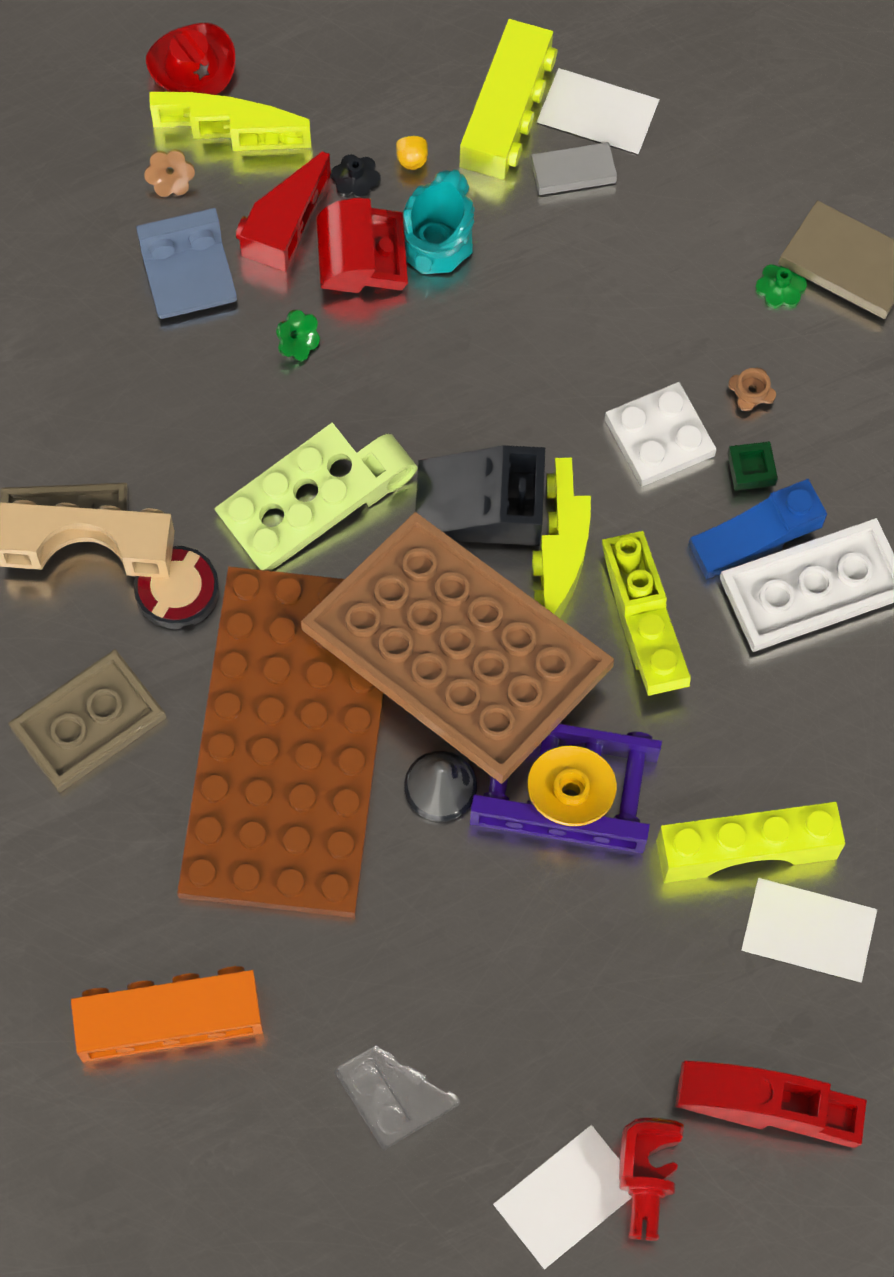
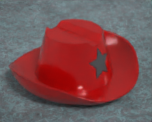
M196 23L172 30L159 38L147 52L146 66L153 80L167 92H194L217 95L225 89L233 76L235 48L229 35L219 26L212 23Z

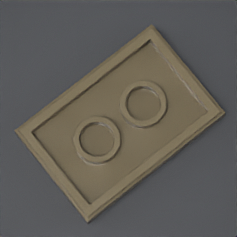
M817 200L780 256L778 264L886 319L894 306V239Z
M114 649L8 722V724L56 790L61 793L167 717L163 709L121 655Z

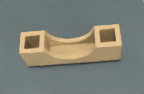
M16 500L13 503L0 502V567L42 570L48 559L62 547L76 542H95L108 547L120 558L126 575L169 578L175 534L171 514H166L161 510L146 508L137 512L122 511L118 507L109 505L92 509L80 508L72 503H58L55 506L37 505L29 500Z

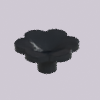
M352 154L346 155L342 158L341 164L334 166L331 170V178L336 182V190L342 196L353 195L356 198H366L370 195L371 189L379 186L381 182V175L375 170V161L370 157L358 158Z

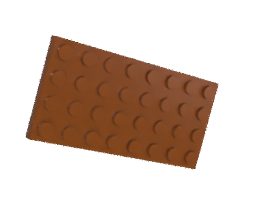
M228 566L177 894L179 898L355 918L384 693L305 633L301 626V621L344 579Z

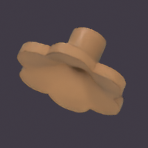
M172 149L167 153L156 151L150 157V165L145 169L144 177L149 184L154 185V190L159 196L167 197L172 193L183 195L189 189V181L195 175V168L192 163L185 161V155L180 150Z

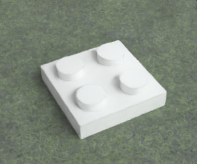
M680 382L605 412L604 420L640 487L710 459L716 454L717 449Z

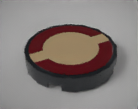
M173 546L169 578L135 576V599L143 615L158 626L169 629H181L183 626L192 623L195 625L203 621L215 608L219 596L218 575L210 559L198 550L185 546Z

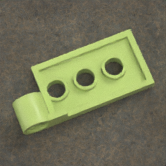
M332 422L220 503L214 510L258 569L273 571L364 503L370 507L388 493L404 486L415 475L418 467L392 434L378 437L356 453ZM345 459L352 463L351 471L347 475L335 477L330 474V468L334 462ZM313 484L318 487V493L313 500L302 502L296 499V493L301 486ZM277 508L284 512V518L277 526L268 527L262 523V518L268 510Z

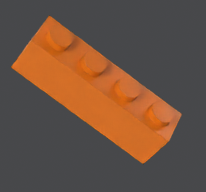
M231 966L218 970V975L200 978L199 974L188 973L173 977V983L154 985L153 981L146 980L130 983L127 985V990L109 993L108 988L85 990L82 992V997L71 999L77 1054L82 1062L262 1034L263 1027L254 971H245L242 966Z

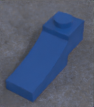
M808 478L770 493L767 499L740 515L690 537L689 546L707 580L720 575L722 571L780 551L785 542L822 528L827 512Z

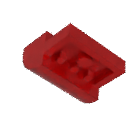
M351 198L332 203L318 214L316 219L321 289L360 293L364 286L403 290L408 284L403 212L371 208V199Z

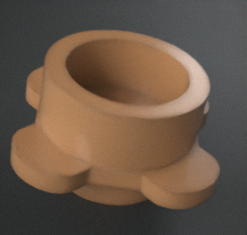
M762 368L746 369L740 375H733L729 380L728 386L731 390L735 391L739 399L737 405L743 411H751L755 405L761 403L771 404L776 398V391L770 388V378ZM754 387L756 391L750 392L748 388Z

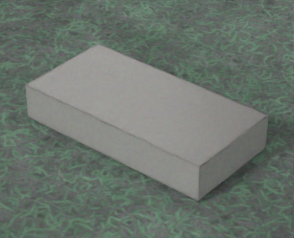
M609 142L531 155V164L539 195L613 184L617 181V172Z

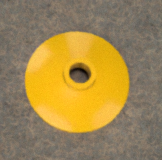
M561 746L545 752L534 762L529 772L527 788L531 802L544 817L561 825L582 826L599 820L610 810L615 800L617 783L612 768L599 754L579 746ZM565 790H573L578 795L569 796L563 792Z

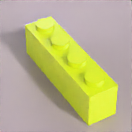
M508 19L460 144V168L505 180L509 167L517 166L522 151V144L518 142L521 134H529L534 118V112L530 111L533 102H541L546 85V80L542 79L545 70L552 71L556 61L558 49L552 47L553 31Z

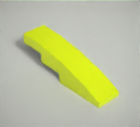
M149 92L153 127L191 126L193 139L231 138L233 151L311 148L310 119L285 110L228 96L194 92Z

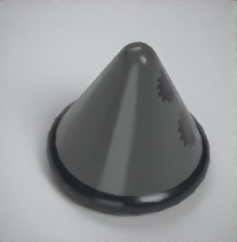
M432 751L423 754L410 765L405 776L404 792L411 808L418 815L435 822H447L460 817L471 807L473 796L477 793V779L469 763L462 757L452 752Z

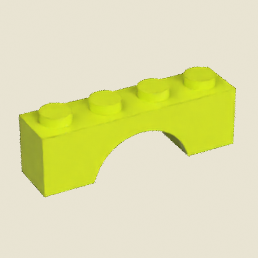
M837 802L661 825L656 844L663 882L668 883L708 877L724 868L753 861L783 860L793 865L835 860L845 846V839Z

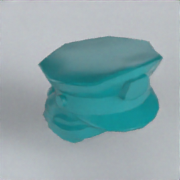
M456 169L453 171H440L435 175L431 183L418 186L405 205L403 224L406 262L421 274L452 272L464 259L473 253L472 227L475 222V207L473 201L466 196L469 191L467 179Z

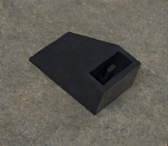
M502 445L418 460L415 512L454 541L540 545L543 524L546 447Z

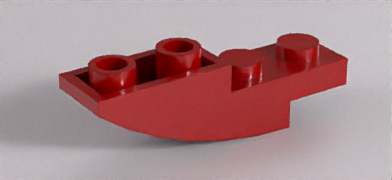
M683 1061L675 1107L761 1130L767 1126H772L856 1148L862 1144L867 1100L830 1090V1083L802 1076L733 1064Z

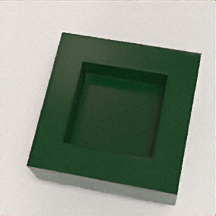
M770 441L729 446L727 454L735 491L776 486L778 476Z

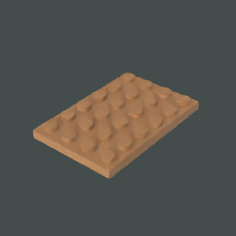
M414 512L301 621L302 630L501 784L613 668L614 664L613 657L417 512Z

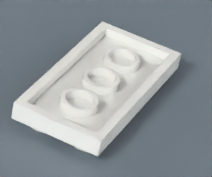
M877 518L722 571L720 580L751 650L755 652L894 603V553Z

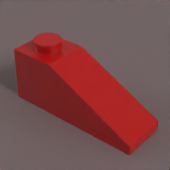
M320 152L255 202L248 217L243 216L236 231V239L240 241L242 257L285 272L287 271L331 176L329 153Z

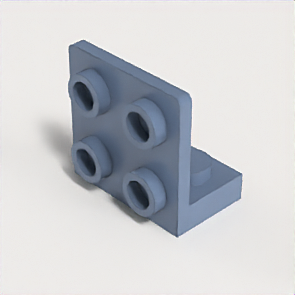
M216 208L136 226L144 266L156 311L160 319L224 305L237 300L236 290L222 244Z

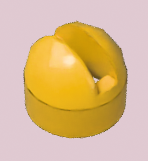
M407 136L396 142L397 159L407 170H417L426 163L428 156L426 139L419 136Z

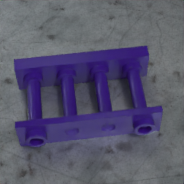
M559 724L541 742L539 757L553 748L579 746L594 751L600 756L605 754L627 758L619 814L615 815L614 818L603 816L593 823L582 826L561 825L544 817L534 807L531 800H528L527 803L510 801L509 797L506 796L508 778L501 784L491 776L489 791L484 793L483 796H473L470 825L643 854L648 840L650 824L640 823V819L636 816L645 761L657 763L662 741L654 740L651 735L643 732L634 731L624 735Z

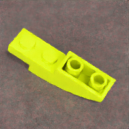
M555 458L554 472L546 473V498H554L555 511L548 512V535L541 536L540 550L532 551L533 576H541V590H534V600L559 618L564 613L573 596L581 574L591 518V496H574L572 458Z
M639 531L602 539L609 578L635 670L640 671L647 695L650 696L690 687L691 677L666 608L667 597L644 532Z

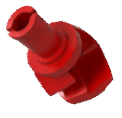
M643 1117L633 1120L623 1128L619 1163V1188L632 1196L629 1238L641 1240L643 1220H646V1241L659 1240L660 1200L665 1198L666 1195L675 1194V1183L666 1179L677 1171L678 1165L672 1162L656 1168L649 1163L648 1159L659 1150L676 1146L681 1142L684 1124L676 1120Z

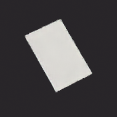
M558 68L537 123L597 142H609L610 146L639 154L660 99Z
M758 878L741 951L862 983L877 909Z
M590 1125L493 1205L540 1265L546 1269L630 1200L632 1196L619 1188L620 1159L594 1127Z

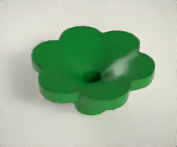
M774 264L767 265L762 271V277L756 282L757 293L765 296V303L772 308H778L782 305L787 307L798 305L801 299L800 294L804 293L807 287L805 278L788 268L779 267Z
M296 309L290 311L286 320L278 324L276 329L277 337L280 339L278 348L283 356H292L297 361H304L308 358L310 350L318 347L320 336L316 331L318 326L316 317L311 314H304L301 310Z

